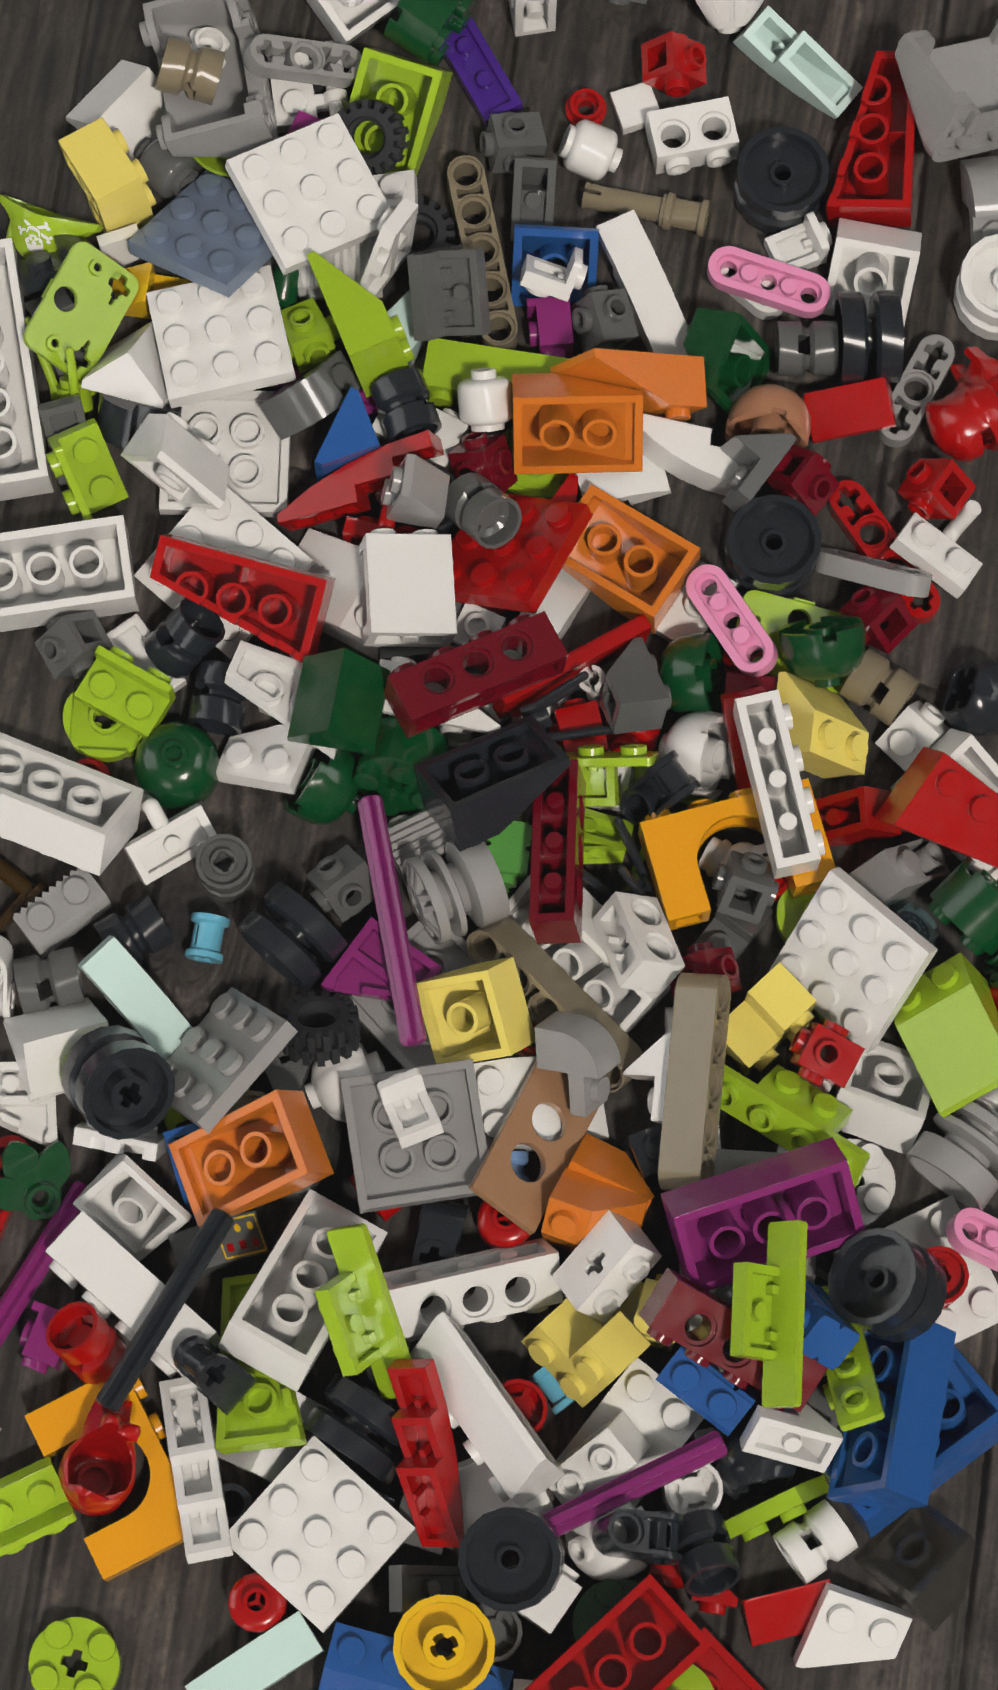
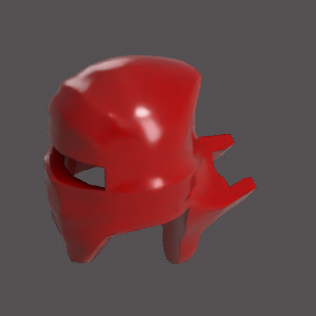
M977 346L967 347L964 350L965 355L971 360L968 368L964 364H952L950 367L958 384L953 392L938 401H930L925 406L926 421L935 444L943 453L951 456L956 461L972 462L974 459L980 458L984 454V449L993 452L998 450V360L987 356Z
M95 1399L79 1439L71 1444L63 1455L59 1467L61 1487L68 1503L82 1514L89 1516L109 1514L115 1511L131 1493L136 1477L134 1442H137L141 1433L140 1426L130 1423L131 1401H124L117 1412H112L100 1405Z

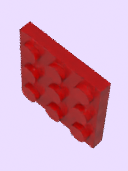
M507 494L518 503L522 513L519 530L508 543L496 549H486L460 528L452 540L455 602L535 614L593 514L588 505L584 503Z

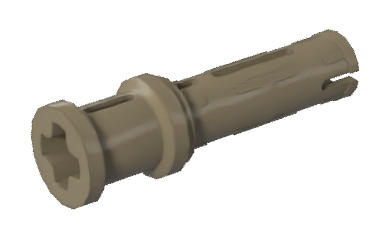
M586 182L585 184L586 192H583L582 209H592L618 215L634 210L639 219L658 222V227H662V230L668 231L671 227L695 231L697 236L704 237L711 203L708 199L696 202L677 198L676 193L669 192V194L665 193L664 197L591 184V182Z

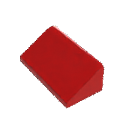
M885 377L803 394L804 403L811 416L810 432L814 444L896 427L892 390Z
M831 1579L740 1601L751 1646L804 1634L826 1582L831 1583Z

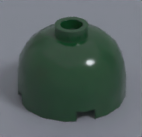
M858 616L820 617L821 622L807 625V620L804 619L779 628L780 649L783 660L789 670L804 680H814L815 687L818 688L840 685V677L854 672L861 664L865 654L866 635L864 620L861 621V618Z
M698 632L683 635L670 642L663 651L660 664H657L658 673L663 684H667L670 688L672 696L671 709L675 713L684 716L699 711L721 712L720 695L723 694L724 685L718 687V671L724 670V663L722 661V647L715 634Z
M172 721L158 725L148 737L142 739L137 747L134 769L138 784L144 789V793L158 800L163 808L183 810L201 800L203 802L211 796L219 783L216 771L220 758L217 746L205 731L191 723Z
M316 748L294 800L286 796L283 810L303 821L317 825L335 822L345 812L353 814L358 808V801L364 796L353 781L358 763L354 753L338 749L333 760Z

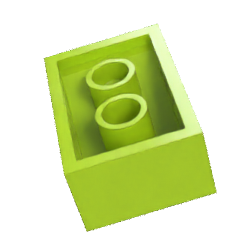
M364 47L349 103L360 101L361 99H377L383 101V103L391 104L395 107L397 113L403 115L405 119L402 121L404 127L408 126L409 134H406V141H409L408 149L403 151L405 157L402 162H397L395 164L396 168L384 173L415 170L417 176L442 113L453 72L378 48ZM373 121L361 123L355 131V144L365 154L371 155L376 153L384 142V134L381 127Z
M315 251L310 252L306 256L366 398L372 396L370 387L375 381L391 372L409 368L408 362L415 360L398 315L389 317L380 299Z
M960 952L922 974L894 1018L896 1028L938 1113L943 1118L998 1087V1011L987 980Z

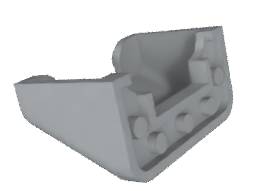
M155 0L142 4L145 21L139 23L140 33L145 47H153L159 66L168 36L191 43L189 35L193 29L212 27L221 31L230 43L228 50L225 51L224 59L226 64L221 71L212 105L189 99L186 91H181L178 95L163 92L166 115L161 117L162 124L156 126L157 138L163 151L168 149L173 157H235L279 138L269 78L255 76L247 69L244 63L243 56L246 48L257 35H260L256 17L248 0ZM260 49L258 54H262L265 59L264 50Z
M998 18L989 37L933 49L935 39L927 30H912L904 34L898 42L895 58L924 149L931 159L935 162H945L998 149Z

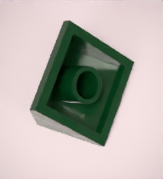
M346 648L305 656L287 740L374 755L386 700L384 691L391 671Z

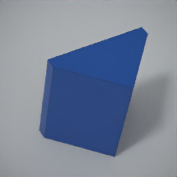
M515 224L511 290L513 305L527 307V299L543 298L531 294L526 287L520 285L521 268L527 254L567 268L575 247L583 249V264L587 265L588 269L581 289L573 288L569 297L570 306L582 299L585 290L596 286L599 229Z
M350 387L314 461L317 483L347 463L380 448L359 390Z

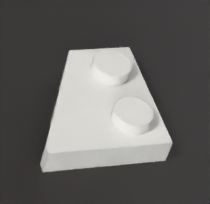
M81 1122L74 1129V1145L115 1154H124V1152L142 1154V1159L148 1161H157L166 1152L167 1147L163 1134L157 1133L158 1126L137 1138L121 1140L101 1135L88 1122Z

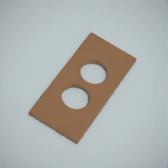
M536 1059L468 1188L529 1235L534 1234L547 1209L552 1191L565 1168H568L598 1108L587 1117L571 1115L568 1074L537 1068ZM540 1104L552 1107L561 1119L562 1130L556 1141L542 1139L533 1127L532 1115L534 1109ZM517 1145L531 1147L540 1159L541 1171L539 1177L534 1182L523 1181L513 1171L511 1154Z

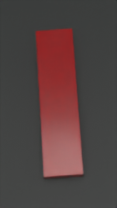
M639 615L568 653L569 655L562 674L497 700L493 703L492 708L499 719L510 715L511 710L533 702L570 678L575 677L584 667L588 666L592 671V665L598 667L618 658L633 638L642 637L645 643L652 629L651 624L645 615Z

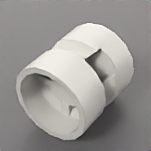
M708 1464L662 1486V1501L668 1512L682 1515L701 1509L715 1510L720 1505L723 1496V1482L718 1471Z
M825 1499L803 1514V1523L799 1524L793 1521L772 1536L788 1564L805 1584H808L827 1570V1561L829 1559L838 1562L858 1548L857 1542L848 1527ZM812 1537L819 1547L810 1550L805 1542Z

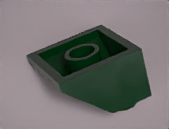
M698 307L692 323L687 327L683 343L689 356L704 357L706 391L727 414H729L732 404L745 390L764 384L775 353L741 313Z

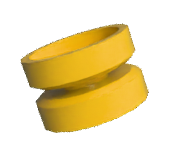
M437 1594L418 1601L403 1614L394 1633L393 1655L398 1671L414 1690H474L486 1679L494 1662L495 1637L489 1620L475 1604L459 1596ZM442 1638L451 1640L454 1645L452 1654L447 1657L436 1652V1643Z

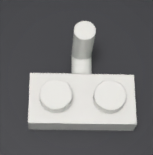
M969 500L957 517L951 519L942 532L915 512L889 548L918 570L931 573L933 575L932 580L958 599L983 563L955 542L981 513V506L978 502Z
M143 793L141 811L146 814L153 828L127 842L123 849L141 882L144 885H148L195 858L199 847L208 838L217 834L200 804L196 803L168 819L158 800Z

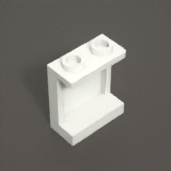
M380 528L366 533L359 545V555L364 556L367 623L362 630L363 646H449L457 635L451 535L438 534L433 529H421L414 531L412 534H396V531L393 529Z

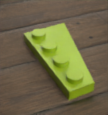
M258 1273L223 1278L220 1341L230 1319ZM220 1349L221 1353L230 1356L251 1374L257 1382L228 1416L217 1407L216 1449L222 1454L307 1445L296 1391Z

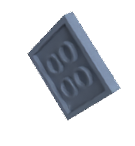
M208 170L199 175L128 240L130 254L228 298L273 257L233 181Z

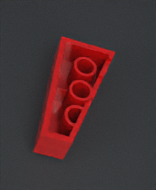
M876 51L861 97V104L850 130L845 154L841 158L835 185L826 205L828 226H838L839 218L887 227H912L917 124L895 58L896 51Z
M172 534L160 535L150 578L196 604L215 612L221 618L240 626L258 636L262 641L283 650L302 663L305 656L317 654L336 579Z
M923 746L874 818L998 869V794L946 753Z

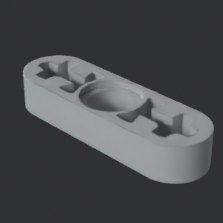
M272 34L257 35L246 48L243 56L245 66L255 76L337 88H347L354 84L362 57L361 53L350 45ZM260 49L265 50L266 57L272 58L270 62H266L264 56L258 54ZM283 52H285V56H284V57H280L281 54H282ZM301 52L310 56L313 60L314 68L311 70L301 68L295 61V53ZM339 60L343 61L344 67L350 69L348 73L344 72L342 65L336 64ZM324 65H327L328 67H327L326 70L324 71V70H323V67H324Z
M938 334L929 335L923 338L902 374L900 383L896 385L892 393L895 419L899 416L901 408L909 411L903 424L905 430L900 429L897 434L891 433L889 431L890 428L877 430L879 439L885 445L894 448L903 447L914 437L925 416L926 404L935 398L953 363L955 349L948 338ZM936 348L942 351L941 359L935 362L929 374L923 371L929 357L928 353H932ZM912 381L920 382L927 388L928 395L920 401L911 400L906 396L904 386Z
M824 547L820 549L819 559L814 570L836 578L920 598L929 596L933 576L931 573L844 550Z

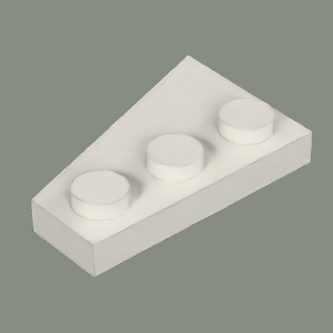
M240 640L226 672L224 683L289 728L303 663ZM315 746L334 760L338 749Z

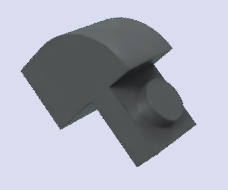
M340 350L327 357L305 375L282 386L258 405L280 439L283 440L308 428L338 409L342 405L350 387L359 390L362 386L356 373Z

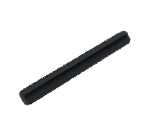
M218 1208L211 1210L97 1395L96 1401L112 1412H117L234 1224V1219L231 1215Z

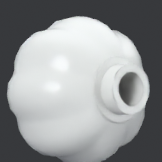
M359 1043L357 1052L352 1051V1056L348 1059L340 1056V1063L333 1065L331 1060L325 1061V1067H317V1061H313L311 1082L305 1084L304 1087L313 1109L322 1107L333 1119L346 1123L340 1079L386 1071L377 1051L367 1054L363 1045Z

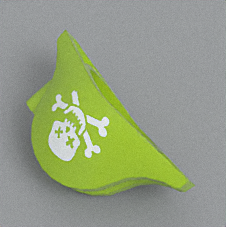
M0 194V203L10 218L5 239L12 238L16 249L25 259L36 252L45 251L51 253L57 251L55 235L69 234L86 239L95 233H100L103 225L62 216L11 196Z

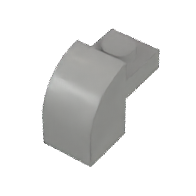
M998 155L960 160L962 201L969 209L971 247L984 237L998 234Z
M555 1011L534 1027L537 1068L567 1073L570 1114L587 1117L608 1100L610 1081L606 1074L621 1063L620 1053L613 1037L597 1021L584 1015Z

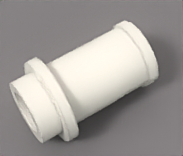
M592 665V671L588 666L584 667L580 673L586 671L589 677L580 683L579 686L586 692L589 701L597 700L598 707H601L599 703L606 674L596 665Z

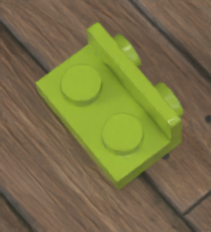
M94 418L47 438L52 452L45 454L55 478L63 475L69 489L63 491L62 495L72 516L80 513L84 521L93 519L92 513L129 497Z
M98 645L94 651L96 660L74 693L75 700L143 738L148 737L160 725L176 699L174 689L170 685L171 679L155 668L149 667L145 671L132 664L134 658L115 646H112L109 651Z
M50 1456L0 1479V1557L5 1554L17 1553L27 1544L45 1535L57 1534L77 1520L75 1510L68 1503L61 1487L59 1473Z

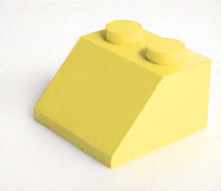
M786 671L779 672L777 689L779 690L782 704L788 703L791 710L794 728L789 730L792 746L799 745L804 771L823 779L865 775L869 732L841 696L824 688L815 687V684Z
M514 956L476 963L417 982L422 1015L436 1064L473 1059V1062L511 1056L535 1042V1033Z

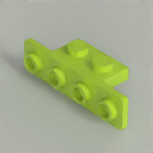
M628 744L620 746L621 752H604L603 745L578 746V752L565 753L569 756L570 760H579L586 782L585 807L617 806L619 804L618 767L652 766L659 760V751H647V745Z
M779 1064L758 1084L724 1065L720 1109L788 1151L833 1137L848 1161L854 1188L859 1184L870 1159V1154L838 1134L848 1123L853 1109Z
M803 1220L769 1223L767 1265L737 1262L734 1263L730 1356L763 1361L762 1406L764 1408L800 1407L802 1402L808 1227L807 1222Z
M364 1223L334 1227L327 1232V1238L340 1274L314 1291L320 1313L323 1316L333 1345V1352L338 1360L343 1377L358 1375L371 1366L381 1397L385 1400L396 1399L387 1368L395 1359L412 1358L368 1227Z
M829 1284L822 1286L821 1288L829 1296ZM854 1324L852 1326L860 1334L859 1341L838 1368L833 1370L828 1368L823 1375L827 1376L828 1383L823 1384L830 1409L832 1411L835 1410L838 1425L843 1432L882 1420L885 1417L864 1330Z

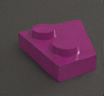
M373 917L368 920L321 983V987L324 990L393 1002L379 922ZM410 944L416 982L442 973L443 967Z

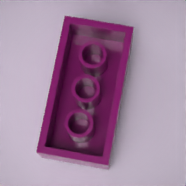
M833 1137L661 1193L681 1270L685 1278L708 1291L733 1283L734 1263L751 1262L767 1265L768 1225L770 1222L806 1221L808 1224L806 1258L841 1247L847 1240L865 1230L848 1161Z

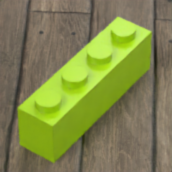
M439 338L428 341L423 375L430 392L427 400L428 402H434L435 406L443 408L452 407L453 404L458 405V384L464 379L471 378V370L496 368L497 376L507 377L512 383V374L550 373V367L570 358Z

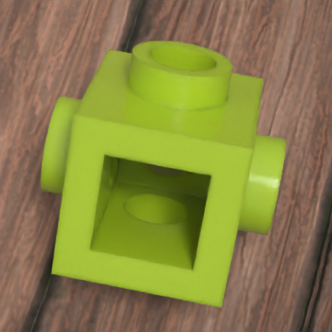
M313 297L281 310L291 358L300 374L313 369L327 357L337 352L334 341L340 339V335L331 315L324 318Z

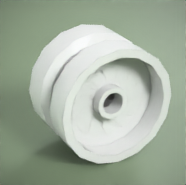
M998 234L984 237L970 248L962 262L955 283L953 300L959 319L971 332L986 340L998 341Z

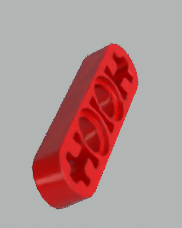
M853 480L840 481L839 487L828 500V510L858 554L883 561L899 559L907 567L917 569L889 548L898 534L865 488ZM842 493L847 498L853 495L856 497L854 509L861 518L854 525L850 523L853 522L855 517L852 509L848 505L843 507L838 505L841 498L840 494ZM865 511L869 513L867 515L862 516ZM867 525L877 526L883 533V540L876 545L866 544L860 537V530ZM932 582L929 596L927 597L930 601L926 612L921 607L915 610L911 607L914 597L900 594L906 603L905 606L917 624L928 623L936 616L940 606V595Z

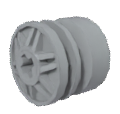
M452 841L447 842L445 846L446 863L433 849L424 852L423 861L419 856L415 855L404 859V877L411 905L429 937L437 945L449 942L452 937L451 931L458 937L466 935L468 931L466 913L475 925L480 928L506 919L510 914L509 899L501 873L484 841L461 852Z
M971 1102L944 1118L939 1113H936L933 1121L944 1137L924 1131L908 1151L906 1158L920 1175L948 1196L953 1195L955 1201L968 1208L972 1207L983 1210L998 1190V1181L988 1170L990 1168L998 1172V1116L987 1108Z

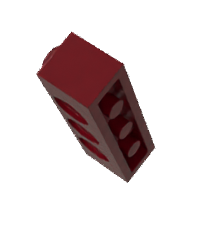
M545 611L534 616L523 614L511 620L505 628L493 633L491 630L481 631L470 638L468 643L454 649L452 646H446L435 651L429 659L415 665L412 662H408L396 667L387 678L384 694L406 737L409 738L562 674L569 654ZM504 651H516L522 658H509L505 655ZM474 666L481 669L484 674L472 675L465 668ZM431 682L438 683L445 690L434 692L428 689L425 684Z
M578 759L570 760L571 765L533 801L529 923L537 944L582 943L586 782Z
M667 1267L639 1313L640 1317L649 1326L646 1333L670 1347L673 1341L687 1348L684 1354L705 1368H708L711 1362L724 1369L722 1376L734 1385L745 1390L748 1384L762 1391L763 1373H760L763 1361L730 1356V1352H723L724 1343L731 1337L732 1304ZM696 1314L703 1315L699 1327L691 1331H685V1324L691 1316ZM804 1354L802 1402L800 1407L793 1408L800 1413L828 1369L818 1363L815 1358L811 1359Z

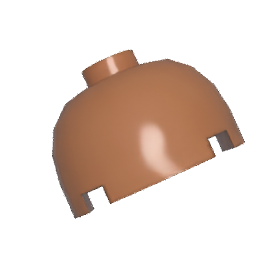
M776 384L757 385L745 390L732 404L728 414L725 439L729 441L738 435L791 433L797 438L793 445L805 448L806 446L808 447L811 416L804 400L792 390Z

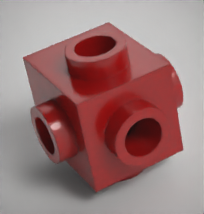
M674 31L641 44L642 83L661 90L670 97H684L691 90L707 84L705 45L689 39L685 34Z
M919 458L908 469L906 479L897 491L909 503L908 509L913 514L916 512L925 520L955 519L977 486L953 459Z
M826 1019L823 1025L810 1022L807 1029L804 1027L799 1029L789 1048L790 1051L794 1052L790 1062L800 1067L797 1073L798 1076L814 1085L821 1087L822 1083L826 1081L835 1087L845 1088L865 1048L847 1039L850 1031ZM823 1047H825L826 1056L822 1060L820 1057V1051Z

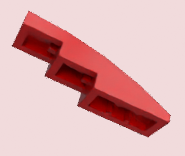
M426 430L386 444L347 463L311 486L276 515L278 524L290 531H296L371 510L368 493L383 489L385 479H390L393 466L399 467L407 453L417 455L423 460L443 456L444 451L441 439L430 430Z
M395 1359L387 1368V1372L400 1409L391 1420L404 1459L396 1467V1471L421 1546L460 1547L464 1538V1523L456 1448L447 1404L434 1359Z

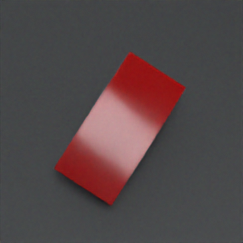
M649 1564L647 1575L657 1576L656 1581L661 1586L683 1589L678 1565ZM728 1589L722 1593L707 1597L690 1595L689 1601L699 1602L698 1611L725 1616L726 1607L736 1608L738 1598Z

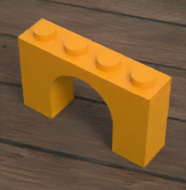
M809 778L803 779L801 782L803 788L809 787L812 794L815 812L811 813L810 817L813 829H820L825 855L820 856L821 860L817 870L786 877L792 898L817 892L828 872L836 868ZM752 788L737 790L729 795V799L713 803L712 799L698 800L687 806L688 810L671 814L670 810H664L658 815L653 812L651 816L648 814L645 817L646 821L639 823L638 836L656 897L670 930L709 921L711 908L697 860V854L702 844L714 833L730 827H746L763 834Z
M140 1377L125 1401L132 1402L130 1423L141 1428V1433L136 1443L145 1453L149 1463L150 1483L148 1491L142 1503L131 1514L84 1538L96 1566L105 1581H110L184 1542L170 1457L161 1441L167 1437L166 1430L157 1412L148 1415L141 1401L148 1394ZM105 1382L94 1385L87 1383L25 1415L44 1457L50 1456V1458H53L67 1451L69 1446L79 1439L89 1411Z

